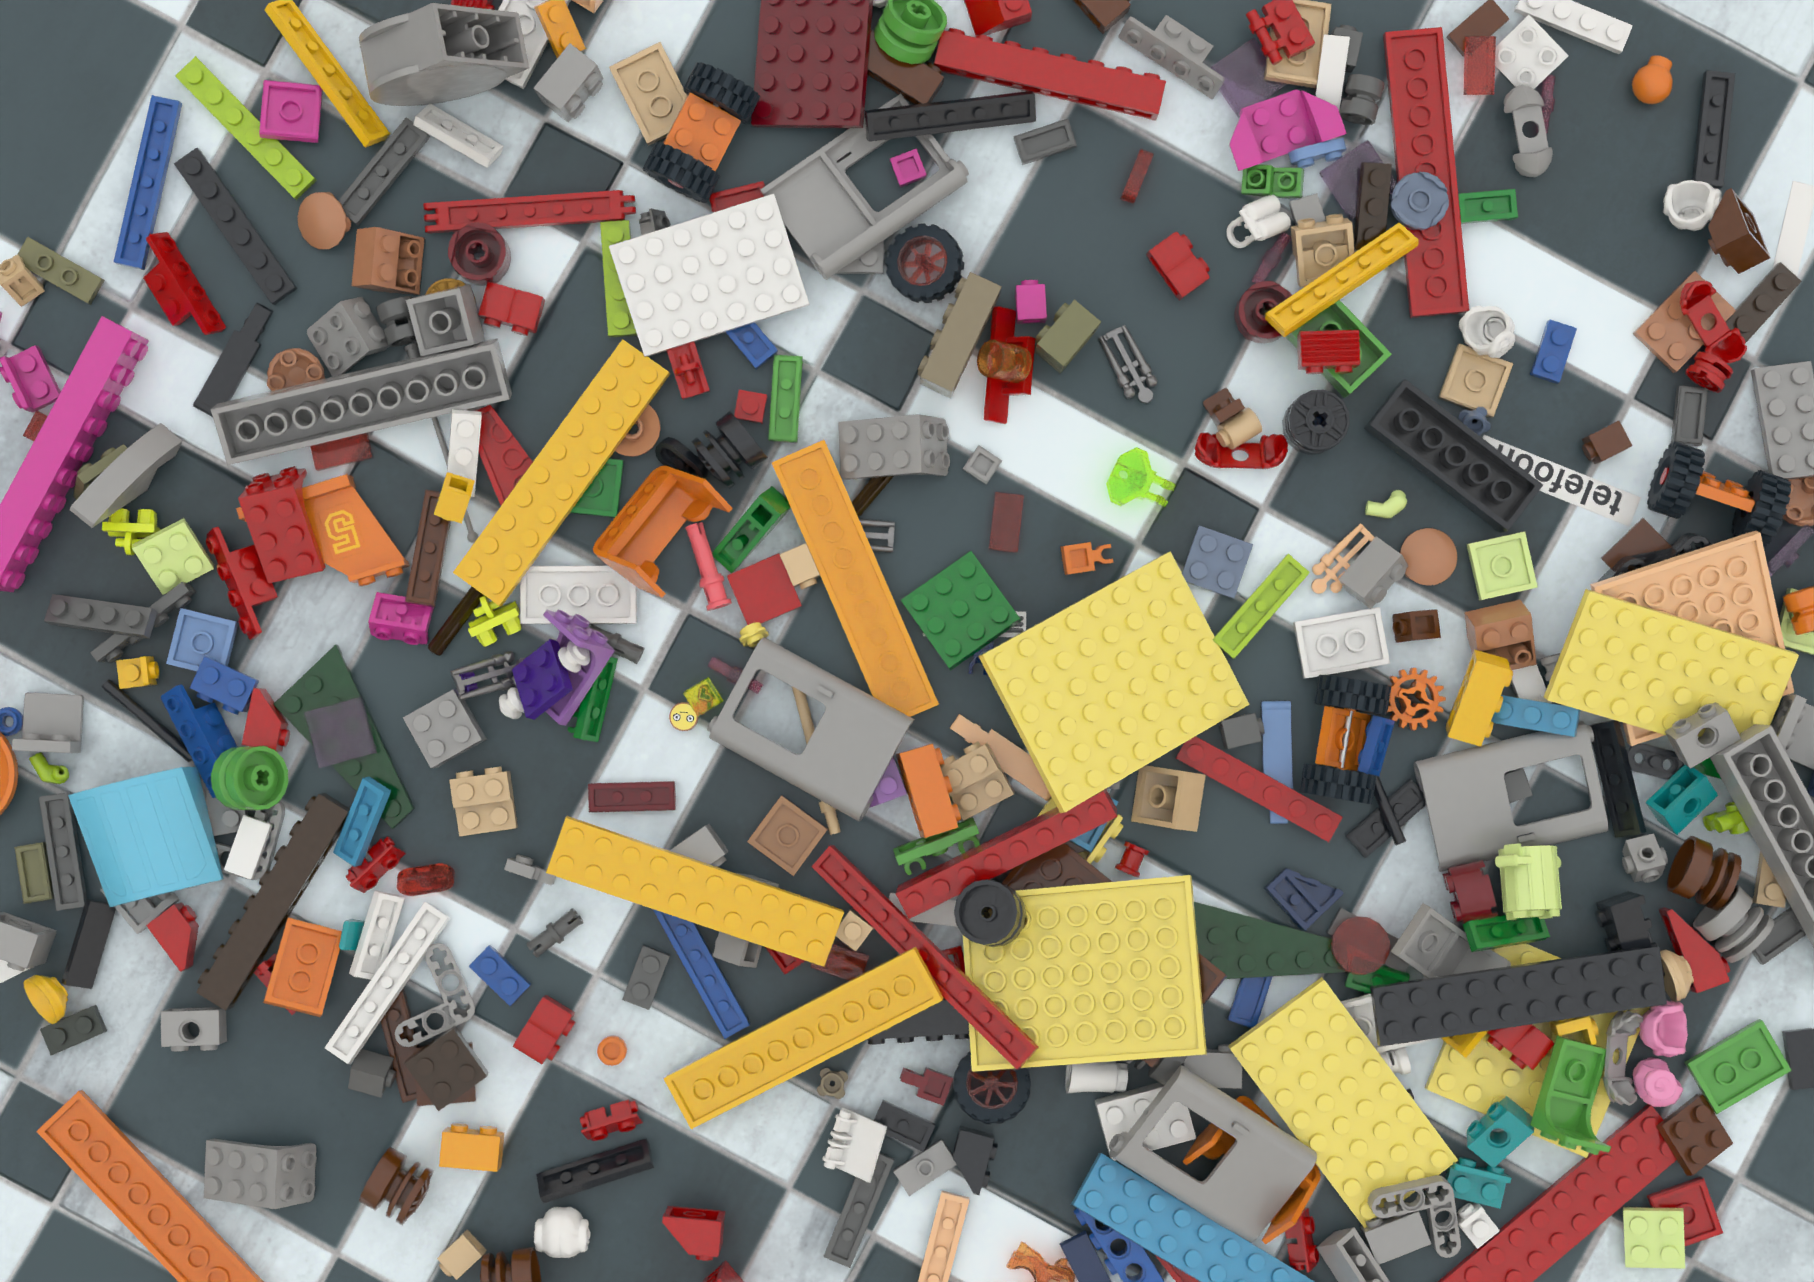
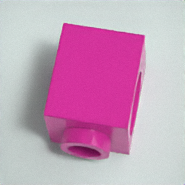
M1038 280L1021 281V285H1016L1015 288L1017 324L1045 323L1047 319L1045 284H1038Z

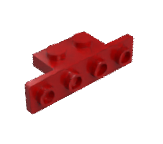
M169 233L150 234L146 241L160 263L146 274L143 279L172 326L181 325L192 315L205 335L225 330L226 326L220 314L212 305L204 288L198 282L190 265L185 261Z
M1000 306L993 307L984 420L1006 424L1009 396L1031 395L1035 338L1030 336L1014 337L1016 311Z
M219 526L214 527L207 533V548L211 554L215 555L218 563V575L222 581L226 582L229 590L228 599L232 607H236L240 616L238 621L242 632L247 634L249 640L254 639L262 633V630L252 607L275 600L278 597L273 584H268L255 545L229 552Z

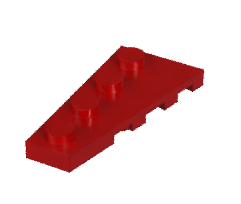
M488 405L475 410L482 414L478 452L501 506L533 461L494 408Z

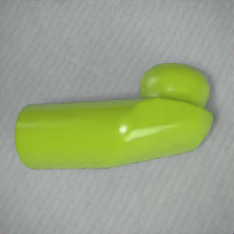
M42 752L29 758V761L43 782L62 784L68 780L69 770L63 765H50Z

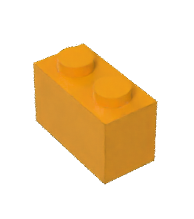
M451 1124V1127H447L442 1131L439 1167L497 1172L502 1165L505 1132H497V1127L480 1126V1130L468 1129L467 1124Z

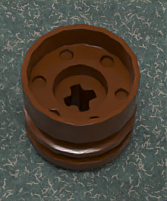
M1690 836L1680 846L1674 857L1667 878V889L1687 899L1695 895L1696 903L1706 904L1708 908L1718 911L1726 904L1735 889L1741 871V857L1732 852L1727 853V850L1723 848H1718L1713 852L1711 843L1695 836Z
M389 1147L368 1179L360 1195L359 1202L375 1211L384 1201L389 1202L386 1217L391 1218L397 1208H400L401 1210L396 1222L403 1225L417 1211L426 1196L434 1170L427 1167L418 1178L416 1175L421 1163L416 1162L406 1171L403 1168L407 1155Z
M535 1248L514 1249L510 1264L503 1251L497 1253L496 1260L492 1253L484 1254L481 1260L480 1282H542Z

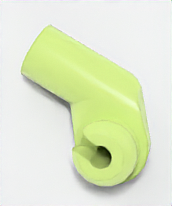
M1395 490L1384 503L1367 501L1365 515L1387 519L1392 518L1406 507V494L1401 490Z

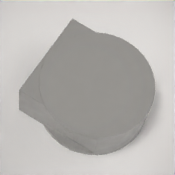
M430 3L411 13L380 21L365 29L359 36L370 98L374 102L384 105L418 106L458 100L490 90L501 84L506 78L529 69L519 13Z

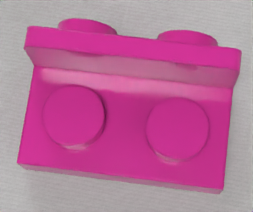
M32 346L10 358L6 356L0 358L2 364L0 372L5 381L11 383L15 391L12 393V397L20 409L23 408L34 413L56 402L61 391L38 346Z
M376 592L368 621L371 635L381 640L395 639L410 645H426L429 640L428 628L434 607L409 604L405 602L406 597Z

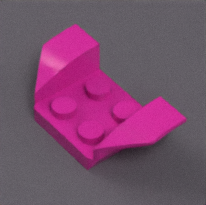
M1296 89L1241 108L1240 118L1229 146L1237 169L1240 171L1288 154L1295 149L1345 135L1346 130L1337 106L1305 91Z

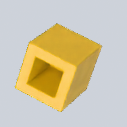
M447 472L434 515L447 521H455L462 524L475 480Z

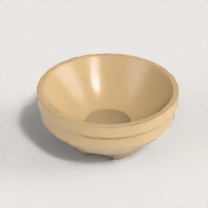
M1666 949L1660 951L1665 976H1663L1665 991L1672 1001H1680L1686 998L1691 983H1694L1691 967L1683 956H1679Z

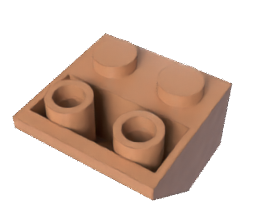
M379 227L357 229L352 286L379 292L419 295L425 238Z
M1521 600L1464 612L1467 638L1472 654L1475 649L1506 658L1509 661L1511 670L1537 665L1532 617Z

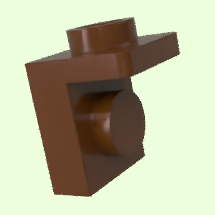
M1227 388L1222 389L1203 401V406L1216 427L1245 409L1239 398L1234 400Z
M1437 609L1393 614L1392 616L1393 632L1397 643L1441 638Z

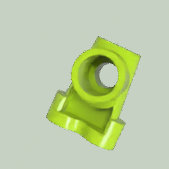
M1734 801L1725 804L1726 810L1714 812L1703 817V824L1708 831L1716 830L1718 833L1729 830L1730 834H1741L1750 831Z

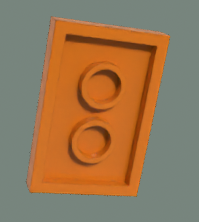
M288 917L263 1003L321 1017L340 951L339 943L342 931Z

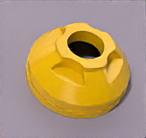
M34 975L24 981L25 992L36 1011L51 1024L60 1021L65 1015L66 1002L68 1001V994L64 986L55 977L50 978L42 975Z

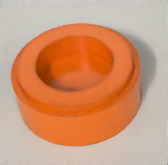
M607 1036L598 1045V1057L606 1065H617L626 1057L627 1045L618 1036Z

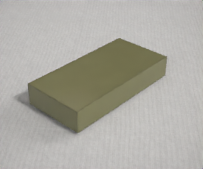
M46 842L14 847L23 904L54 899Z

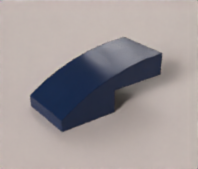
M1086 1231L1060 1243L1078 1282H1111Z

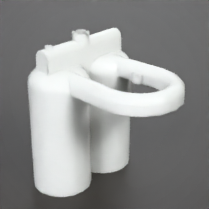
M1275 195L1265 196L1243 206L1242 210L1239 211L1241 216L1232 221L1227 227L1228 241L1236 248H1244L1254 240H1266L1287 231L1291 225L1290 218L1286 213L1279 212L1281 205ZM1244 221V227L1249 229L1251 235L1246 236L1243 242H1239L1235 239L1233 231L1236 226H1241Z

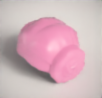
M1667 1001L1665 1005L1651 1006V1009L1642 1015L1643 1022L1639 1026V1034L1643 1043L1653 1049L1655 1056L1673 1057L1684 1054L1686 1052L1685 1045L1688 1034L1686 1027L1687 1018L1683 1011V1004L1678 1001Z
M1650 1057L1641 1060L1633 1070L1634 1089L1645 1103L1651 1104L1653 1107H1667L1675 1104L1680 1098L1683 1087L1673 1073L1670 1072L1667 1063L1662 1059Z

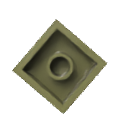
M1075 299L1070 305L1065 302L1054 315L1053 321L1055 323L1052 327L1046 324L1035 340L1037 345L1034 352L1060 374L1094 335L1101 324L1099 319Z

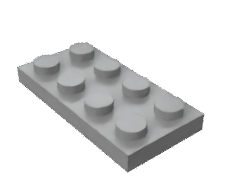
M1811 361L1754 368L1751 370L1769 473L1788 480L1814 477V374Z

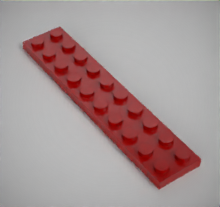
M1442 27L1385 32L1383 39L1397 183L1408 174L1427 172L1437 176L1445 184L1449 199V206L1445 216L1435 226L1425 230H1412L1405 227L1419 240L1418 246L1404 255L1410 318L1466 313L1469 311L1443 30Z
M1647 1104L1603 1141V1143L1611 1146L1610 1152L1599 1151L1598 1155L1589 1153L1587 1158L1584 1157L1501 1227L1496 1235L1481 1247L1475 1249L1438 1282H1533L1677 1160L1656 1125L1663 1121V1118L1652 1105Z

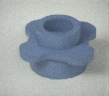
M1477 407L1476 410L1472 411L1462 410L1459 413V420L1478 435L1488 432L1491 428L1490 422L1486 419L1487 410L1484 407Z

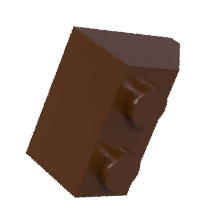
M1732 188L1726 190L1708 226L1712 238L1708 239V242L1715 255L1720 254L1725 266H1732L1740 274L1771 257L1752 211Z

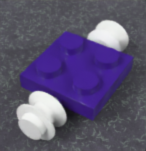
M549 639L512 669L517 688L511 687L507 694H502L499 697L501 712L512 719L520 718L523 712L526 718L535 720L573 690L567 669L577 673L581 670V665H588L590 662L589 649L578 647L571 641L568 642L567 647L560 648L558 641Z

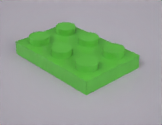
M1761 1019L1754 1021L1684 1062L1716 1114L1792 1071Z

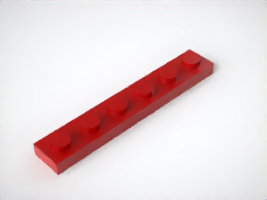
M1197 736L1186 741L1176 756V759L1327 842L1331 840L1343 818L1341 815Z

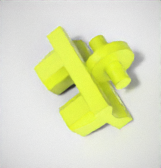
M121 508L109 516L108 522H102V531H107L110 537H125L116 538V547H124L126 555H135L132 544L142 540L137 538H146L161 530L157 527V513L151 509L138 510L137 523H129L130 512L127 509Z
M485 595L480 597L482 606L473 610L475 616L479 618L468 622L470 627L468 631L471 637L476 636L483 647L497 641V635L493 630L495 626L502 624L507 635L514 634L522 629L519 607L516 601L500 607L493 601L490 602Z

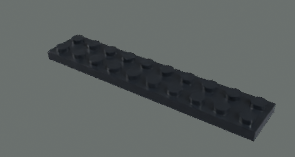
M1657 945L1370 986L1377 1044L1380 1047L1667 1004L1660 946Z

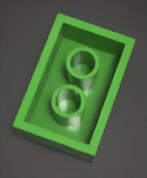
M1338 300L1287 335L1286 338L1297 348V334L1300 331L1359 330L1360 365L1352 368V373L1337 374L1335 369H1323L1322 373L1327 381L1346 398L1392 354Z

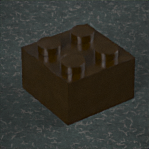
M455 1025L413 1054L404 1063L438 1111L488 1076L487 1069Z

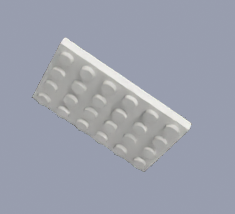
M774 194L609 246L644 357L809 305Z

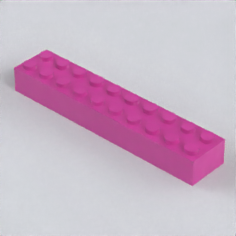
M101 316L0 504V591L14 592L15 589L20 588L25 580L24 572L28 564H32L39 553L38 546L42 538L45 539L51 532L53 527L51 522L55 514L61 512L66 504L65 496L69 488L75 486L78 470L83 462L86 463L92 456L94 450L92 446L96 438L100 437L106 430V420L110 412H114L120 404L121 397L119 395L124 386L127 387L133 380V369L138 361L143 360L148 351V346H146L149 342L148 339Z

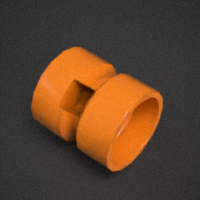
M1814 586L1782 596L1787 612L1794 615L1791 623L1795 634L1800 635L1814 631Z

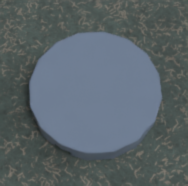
M1427 172L1412 173L1404 176L1394 186L1390 196V208L1394 217L1403 226L1412 230H1425L1435 226L1445 216L1449 206L1445 184L1437 176Z

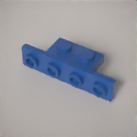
M180 684L161 695V700L212 798H216L211 785V772L214 762L221 753L238 746L216 704L212 703L195 709L184 686Z

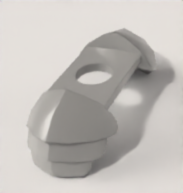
M1519 85L1507 93L1503 101L1505 105L1504 112L1512 113L1519 153L1513 155V161L1520 175L1537 177L1548 169L1553 156L1552 147H1548L1541 108L1545 105L1542 97L1536 90L1530 86ZM1531 121L1538 126V133L1534 138H1528L1523 134L1522 127L1524 123Z
M1619 1011L1610 1021L1606 1032L1607 1044L1603 1078L1605 1091L1610 1101L1628 1106L1637 1101V1095H1635L1636 1091L1631 1086L1633 1080L1630 1077H1625L1628 1036L1635 1035L1637 1032L1636 1028L1643 1022V1017L1640 1014L1630 1011ZM1616 1049H1618L1619 1059L1618 1062L1614 1064L1613 1053Z

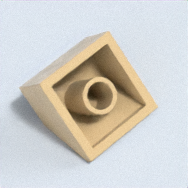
M1147 765L1140 768L1131 821L1197 832L1206 775Z

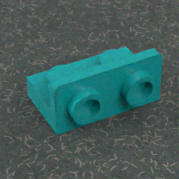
M1459 1157V1161L1456 1163L1453 1162V1165L1447 1169L1445 1179L1453 1188L1454 1198L1501 1208L1506 1183H1511L1512 1177L1504 1173L1505 1168L1500 1166L1492 1168L1489 1164L1487 1168L1476 1166L1477 1161L1464 1157Z

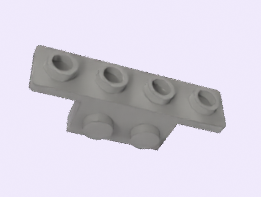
M1167 15L1155 31L1130 16L1118 36L1122 41L1211 99L1216 96L1225 81L1223 76L1203 64L1214 46Z

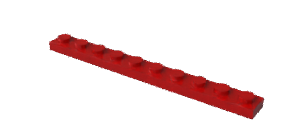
M830 845L811 866L899 954L916 947L942 996L1015 1069H1020L1039 1048L834 845Z

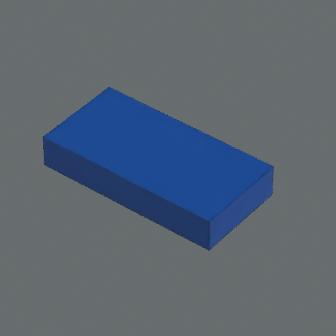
M1273 976L1240 978L1227 1020L1250 1028L1257 1025Z

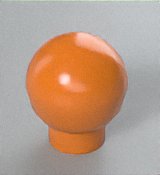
M1651 56L1648 64L1637 71L1632 80V90L1639 101L1646 104H1657L1669 96L1673 84L1670 73L1672 62L1662 56Z

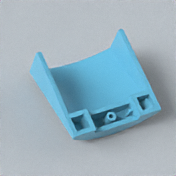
M179 767L68 795L109 907L224 879L197 767Z

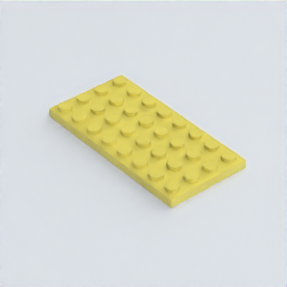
M1585 589L1544 698L1551 702L1666 735L1665 731L1671 728L1676 721L1694 715L1698 712L1699 708L1706 704L1716 702L1728 711L1740 734L1755 724H1771L1799 655L1790 650ZM1706 728L1699 732L1698 737L1704 734Z
M1323 977L1228 1045L1296 1138L1317 1153L1315 1163L1364 1228L1367 1227L1366 1221L1377 1217L1368 1205V1197L1373 1190L1439 1175L1452 1166L1453 1162L1456 1163L1458 1161ZM1416 1191L1407 1192L1404 1195L1403 1200L1408 1198ZM1381 1199V1203L1378 1205L1380 1208L1384 1207L1386 1199Z

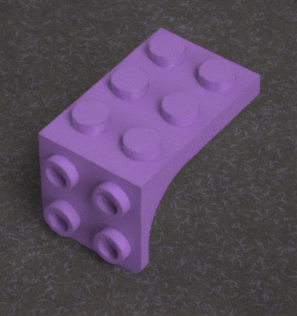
M559 609L556 612L546 610L543 616L559 630L556 641L559 642L560 648L567 647L568 642L571 641L578 647L589 649L590 652L589 664L586 666L581 665L579 672L574 673L567 669L573 690L545 711L558 724L566 726L615 650L607 643L608 638L605 635L589 627L590 622L579 614L570 616Z

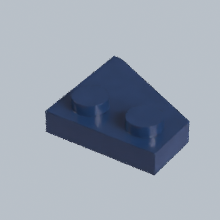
M1287 868L1283 869L1264 887V890L1301 931H1306L1344 894L1340 889H1334L1320 883V881L1304 877L1300 873Z

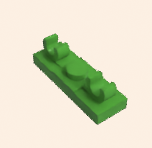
M971 817L957 823L959 828L927 838L921 837L894 848L893 851L898 865L903 864L906 874L911 875L910 864L912 862H919L922 870L926 869V863L922 856L944 854L948 851V847L953 846L955 843H957L959 851L963 854L965 853L963 844L967 840L973 841L975 847L979 846L980 843L976 835L980 833L974 818Z

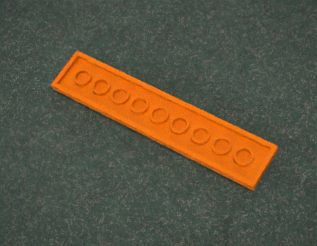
M83 1090L78 1091L36 1131L178 1282H264Z

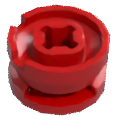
M1701 351L1697 352L1694 357V364L1689 365L1685 371L1686 375L1703 388H1707L1712 392H1721L1725 386V379L1731 377L1733 369L1726 362L1712 354Z

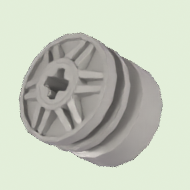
M1739 885L1735 886L1729 900L1721 909L1715 911L1705 906L1693 922V927L1706 940L1712 941L1717 939L1715 949L1718 952H1723V957L1730 963L1741 960L1755 950L1774 927V920L1769 915H1764V910L1761 907L1756 906L1750 909L1753 903L1752 898Z

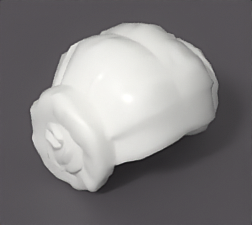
M1687 180L1678 184H1670L1663 199V213L1669 216L1670 222L1678 229L1701 230L1712 220L1722 200V193L1719 189H1714L1710 184L1702 181Z
M1479 305L1472 307L1459 321V329L1463 334L1465 343L1472 347L1478 355L1500 358L1514 345L1515 335L1513 333L1515 331V324L1510 316L1497 306L1482 307Z
M553 1207L549 1209L543 1218L535 1222L534 1243L536 1251L544 1252L553 1258H570L580 1252L587 1251L591 1235L588 1227L589 1221L583 1219L581 1213L572 1207Z

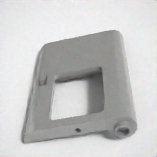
M900 93L879 109L907 106L909 104ZM864 118L863 128H849L760 190L763 197L771 194L775 195L784 226L819 273L827 280L968 182L966 176L969 175L965 165L960 160L956 162L954 159H950L932 134L915 136L939 167L938 172L883 210L876 212L845 173L849 167L890 140L869 142L866 139Z
M763 637L755 647L719 716L713 717L707 731L710 732L709 738L860 822L873 801L872 795L908 728L915 719ZM758 670H764L825 705V712L802 754L796 755L734 719V713Z
M1583 721L1578 722L1576 737L1539 731L1485 744L1481 747L1477 746L1415 761L1413 764L1417 783L1424 794L1438 857L1439 872L1446 871L1450 867L1479 860L1495 859L1496 856H1499L1498 850L1504 849V845L1521 844V847L1547 846L1607 832L1608 820L1591 742H1594V733L1591 726H1586ZM1573 755H1580L1591 802L1590 807L1586 810L1516 826L1513 822L1505 785V773Z
M1182 1065L1178 1067L1151 1104L1144 1110L1130 1131L1114 1135L1109 1143L1110 1156L1250 1243L1260 1236L1312 1170L1317 1160V1153ZM1174 1102H1180L1236 1138L1235 1143L1204 1181H1198L1142 1145L1145 1138Z

